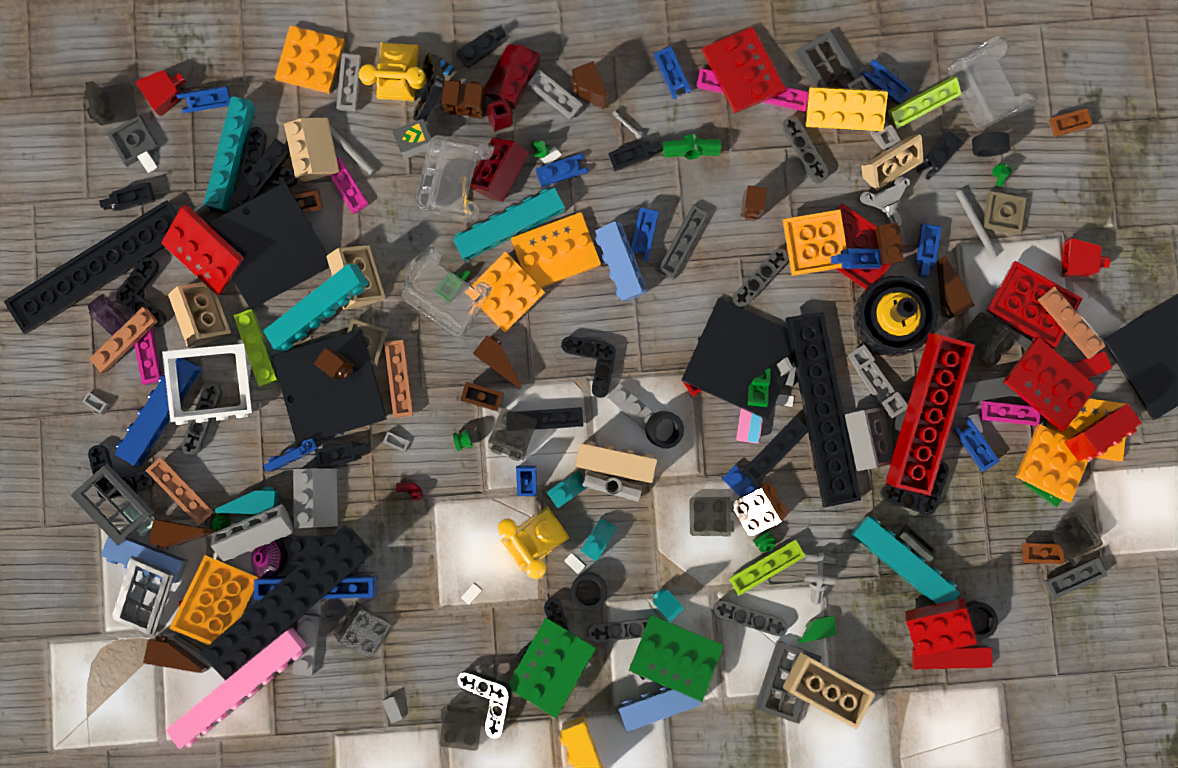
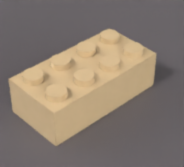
M584 441V444L580 443L575 464L576 468L646 483L653 482L657 459H653L654 455L642 453L641 456L634 455V451L623 449L622 452L615 451V447L604 445L603 448L595 447L596 443Z
M801 652L782 687L791 694L855 729H858L875 696V693Z

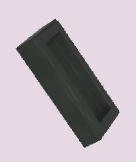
M905 525L901 529L900 537L924 559L931 562L935 556V549L908 525Z

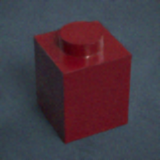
M506 99L488 104L487 117L494 132L512 126L513 114Z

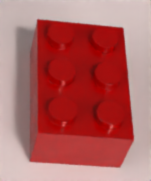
M1127 403L1105 414L1064 443L1078 462L1084 459L1090 461L1096 456L1099 457L1106 453L1109 447H1114L1121 443L1124 437L1137 432L1136 427L1142 424V422Z
M964 598L905 611L906 623L917 656L977 644L975 631Z

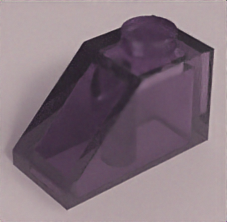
M101 294L88 304L90 315L112 336L127 323V320L116 305L104 294Z

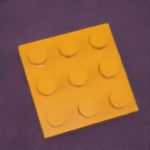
M290 26L275 79L330 94L345 40Z
M840 210L782 220L791 276L842 268V264H831L830 257L841 254L842 250L847 249Z
M504 252L465 291L505 333L546 293L507 252Z
M1039 424L1034 431L1015 477L1069 503L1073 500L1088 461L1086 459L1079 462L1076 460L1064 443L1070 438Z

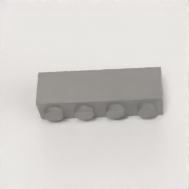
M281 504L213 533L211 547L223 562L236 558L238 555L253 551L257 547L269 544L276 539L293 533L294 519Z

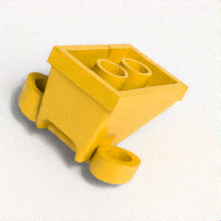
M381 43L378 69L376 70L372 64H366L359 70V78L363 84L372 85L376 82V97L381 100L415 101L416 89L423 88L427 81L423 70L417 67L419 47L413 44Z
M548 506L520 527L512 519H504L498 525L499 535L503 537L501 542L523 572L526 570L527 574L533 579H539L546 573V564L541 559L570 538Z

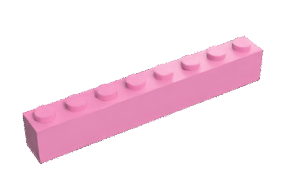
M294 628L287 630L165 731L179 749L185 745L189 748L198 741L197 736L199 734L205 735L214 728L212 724L216 720L219 723L228 716L227 711L231 708L235 710L244 703L242 701L243 698L246 696L250 698L259 691L257 687L260 684L265 686L274 679L272 675L276 671L281 673L289 666L287 662L292 658L295 661L304 654L302 650L307 647L306 643Z

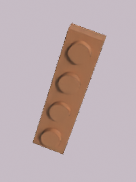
M1055 286L1037 299L1088 359L1105 347V344Z
M142 307L89 359L100 373L107 372L158 321L146 307Z
M404 340L384 342L393 417L414 416Z
M159 457L145 470L198 526L205 523L215 513L162 457Z

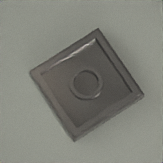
M141 115L107 133L127 167L138 161L139 158L137 156L147 151L150 154L160 148Z

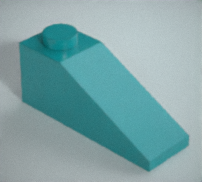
M262 487V491L255 490L216 508L215 513L260 514L279 506L280 491H274V487Z

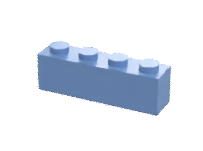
M614 221L595 230L597 235L595 237L596 242L603 250L602 257L609 266V276L616 284L618 298L622 301H630L648 293L622 224Z
M108 536L100 555L105 557L109 563L123 564L125 569L128 567L130 557L141 558L175 574L173 583L180 581L188 561L129 537L117 546ZM139 567L142 575L148 577L149 571ZM154 573L152 574V577H151V578H153V577L159 578V579H160V582L162 581V578H163V577H161V576H159V575H156V574H154Z
M662 686L658 688V692L651 694L649 691L639 695L640 698L632 700V698L623 700L618 707L628 732L698 707L701 703L696 699Z

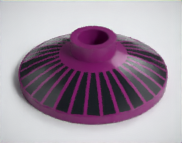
M275 541L257 547L252 551L251 566L257 576L269 578L277 572L281 562V552Z

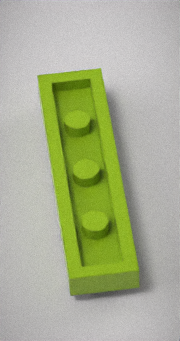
M953 76L888 110L893 128L898 129L962 95L957 77Z
M249 309L233 315L258 386L262 387L278 381L254 310Z
M796 539L728 579L738 596L806 556Z

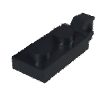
M501 26L493 31L491 29L485 31L456 51L467 69L496 50L500 44L499 40L506 36L505 31Z
M643 140L609 152L608 155L614 172L650 160L654 157V153L661 151V145L659 141L649 144V141L644 142Z
M150 182L112 191L109 194L110 198L99 200L101 208L104 210L112 209L113 211H121L156 202Z
M348 442L315 450L318 469L354 462L362 459L361 454L371 452L370 445L359 446V442Z

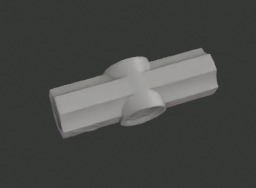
M586 470L582 482L584 487L638 502L642 492L641 485ZM613 480L617 483V487L614 491H609L607 484Z

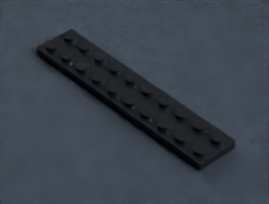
M168 200L162 202L6 299L4 303L22 333H29L135 267L140 260L145 257H151L165 248L161 242L177 215Z
M824 312L787 317L785 319L822 506L830 507L861 501Z
M346 523L204 648L200 655L226 681L373 554V551Z

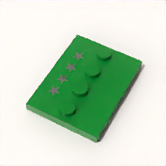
M650 615L628 671L703 702L724 645Z
M545 618L508 684L513 692L557 719L597 648L549 618Z

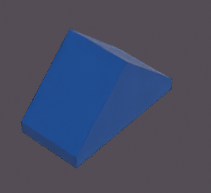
M516 466L517 496H537V466Z

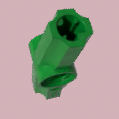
M689 134L680 140L663 141L664 158L684 156L686 159L693 160L700 156H720L721 140L699 139V136Z

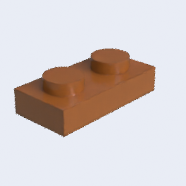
M1087 108L1049 119L1054 138L1093 126Z
M1022 543V562L1064 564V544Z

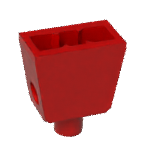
M160 70L137 80L135 83L153 110L159 116H163L182 99L177 98V94L181 93L178 87L186 83V80L180 72L170 77L164 70Z
M1071 238L1064 242L1061 277L1093 276L1099 273L1100 267L1108 268L1110 266V257L1101 256V246Z

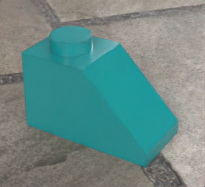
M579 470L547 492L557 508L588 488L582 486L584 477Z
M600 518L580 552L597 562L617 527Z
M660 588L653 595L654 599L652 602L670 622L685 609L667 588L664 590Z

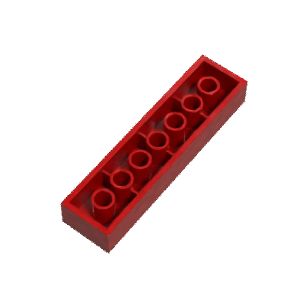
M929 333L887 474L886 483L897 488L931 495L975 347L974 344Z

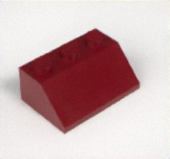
M507 44L484 87L485 96L496 101L506 99L509 107L515 110L528 87L527 83L531 80L540 64V54L523 45Z
M492 137L467 187L492 200L504 202L510 188L517 179L520 169L525 164L529 152L515 141Z

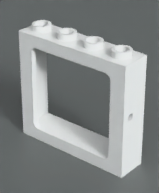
M244 344L162 351L171 422L175 421L176 425L188 424V420L196 419V423L207 422L208 418L216 417V420H226L229 415H236V418L248 417V413H252ZM234 353L236 356L241 404L232 407L182 411L176 359Z

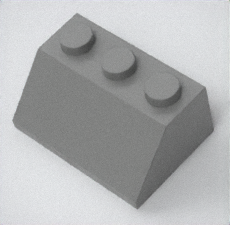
M883 407L845 414L846 427L850 437L849 442L852 447L853 461L857 471L890 465L894 448L886 411Z
M337 468L293 469L294 528L338 526Z

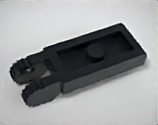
M948 130L923 159L924 161L916 171L920 173L927 164L932 166L933 169L925 177L929 180L936 171L941 169L963 141Z

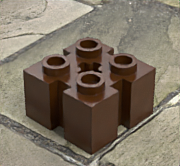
M457 79L444 80L441 103L446 115H465L470 118L483 119L486 100L483 85L475 81L461 84V81Z

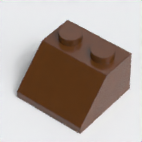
M594 61L572 69L570 79L573 93L578 94L579 99L602 109L607 108L608 95Z

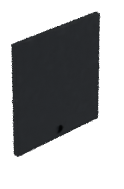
M286 182L207 223L244 258L233 275L232 280L250 309L330 268L326 257L328 255L312 229V223L308 222Z
M1177 295L1150 312L1141 314L1140 318L1102 339L1152 420H1156L1178 406Z
M718 298L701 337H698L699 342L681 381L768 420L785 380L788 379V374L780 376L776 365L787 357L791 365L794 361L788 329ZM769 368L770 385L768 388L767 407L747 405L749 384L752 383L754 378L760 376Z
M362 329L320 342L315 341L313 344L272 356L297 446H301L302 441L311 438L314 441H318L338 434L343 435L345 432L387 420ZM325 348L339 352L355 364L352 367L353 372L348 378H344V380L332 378L314 365Z

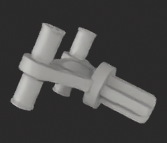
M898 177L892 181V187L876 194L864 192L858 196V200L864 204L882 209V212H886L890 224L898 222L900 226L902 221L897 207H899L898 202L905 188L909 186L910 180Z
M821 552L818 555L806 553V561L818 562L817 575L805 573L804 580L810 582L809 586L812 589L811 602L814 605L822 603L823 592L827 589V584L835 585L836 577L823 576V563L835 565L836 556H827Z

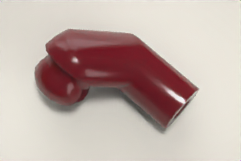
M415 482L396 483L397 492H408L415 501L420 500L423 496L422 489Z

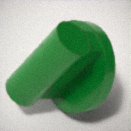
M541 140L532 141L531 145L536 149L535 157L544 158L550 153V144L545 145V142Z
M1004 163L998 164L992 169V175L997 177L996 184L998 186H1003L1006 178L1012 173V167Z
M215 513L209 528L215 529L214 532L229 527L230 520L223 513Z
M769 530L752 540L761 552L771 551L776 543V539Z

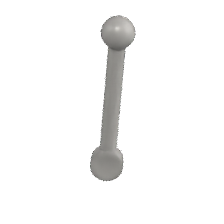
M612 112L618 120L635 134L637 139L643 137L642 132L636 131L617 112Z

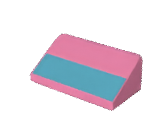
M741 408L737 440L760 444L763 418Z

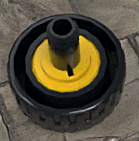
M900 275L881 278L871 284L858 298L853 314L854 328L862 343L871 351L879 355H886L887 357H900L921 348L926 344L929 333H934L938 318L937 306L929 290L919 281Z

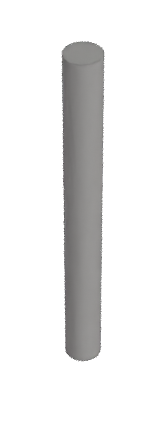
M330 125L332 138L367 173L373 175L376 170Z
M962 189L957 191L956 195L991 259L998 256V253Z

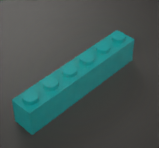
M231 96L203 203L211 211L226 214L230 210L232 202L230 197L233 195L245 152L247 134L251 128L256 109L250 100Z
M555 187L542 190L540 195L534 198L533 196L526 198L523 204L519 206H510L506 209L507 212L501 215L499 213L492 215L489 218L490 220L485 223H476L472 226L473 229L467 232L465 230L458 232L453 241L464 262L564 213L565 207Z
M348 263L264 329L263 332L274 350H289L293 347L294 342L305 338L307 332L319 327L322 324L321 321L333 316L339 307L347 305L353 296L364 292V288L369 283L358 265Z
M864 516L850 533V535L933 604L955 600L960 594L956 589L957 585L949 579L944 580L940 576L942 573L933 566L930 568L926 565V559L919 554L914 555L910 551L911 547L903 541L900 543L896 540V535L889 529L884 530L880 526L881 522L875 517Z

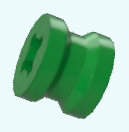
M468 429L462 433H453L457 451H462L465 447H473Z

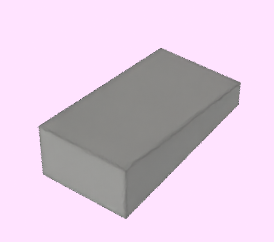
M788 357L776 365L780 376L788 374L793 368Z
M794 362L792 363L793 368L789 372L785 386L793 387L796 371Z
M88 392L82 401L102 415L106 413L110 404L91 392Z
M389 431L383 440V443L405 452L410 442Z
M395 695L382 701L391 724L403 719Z

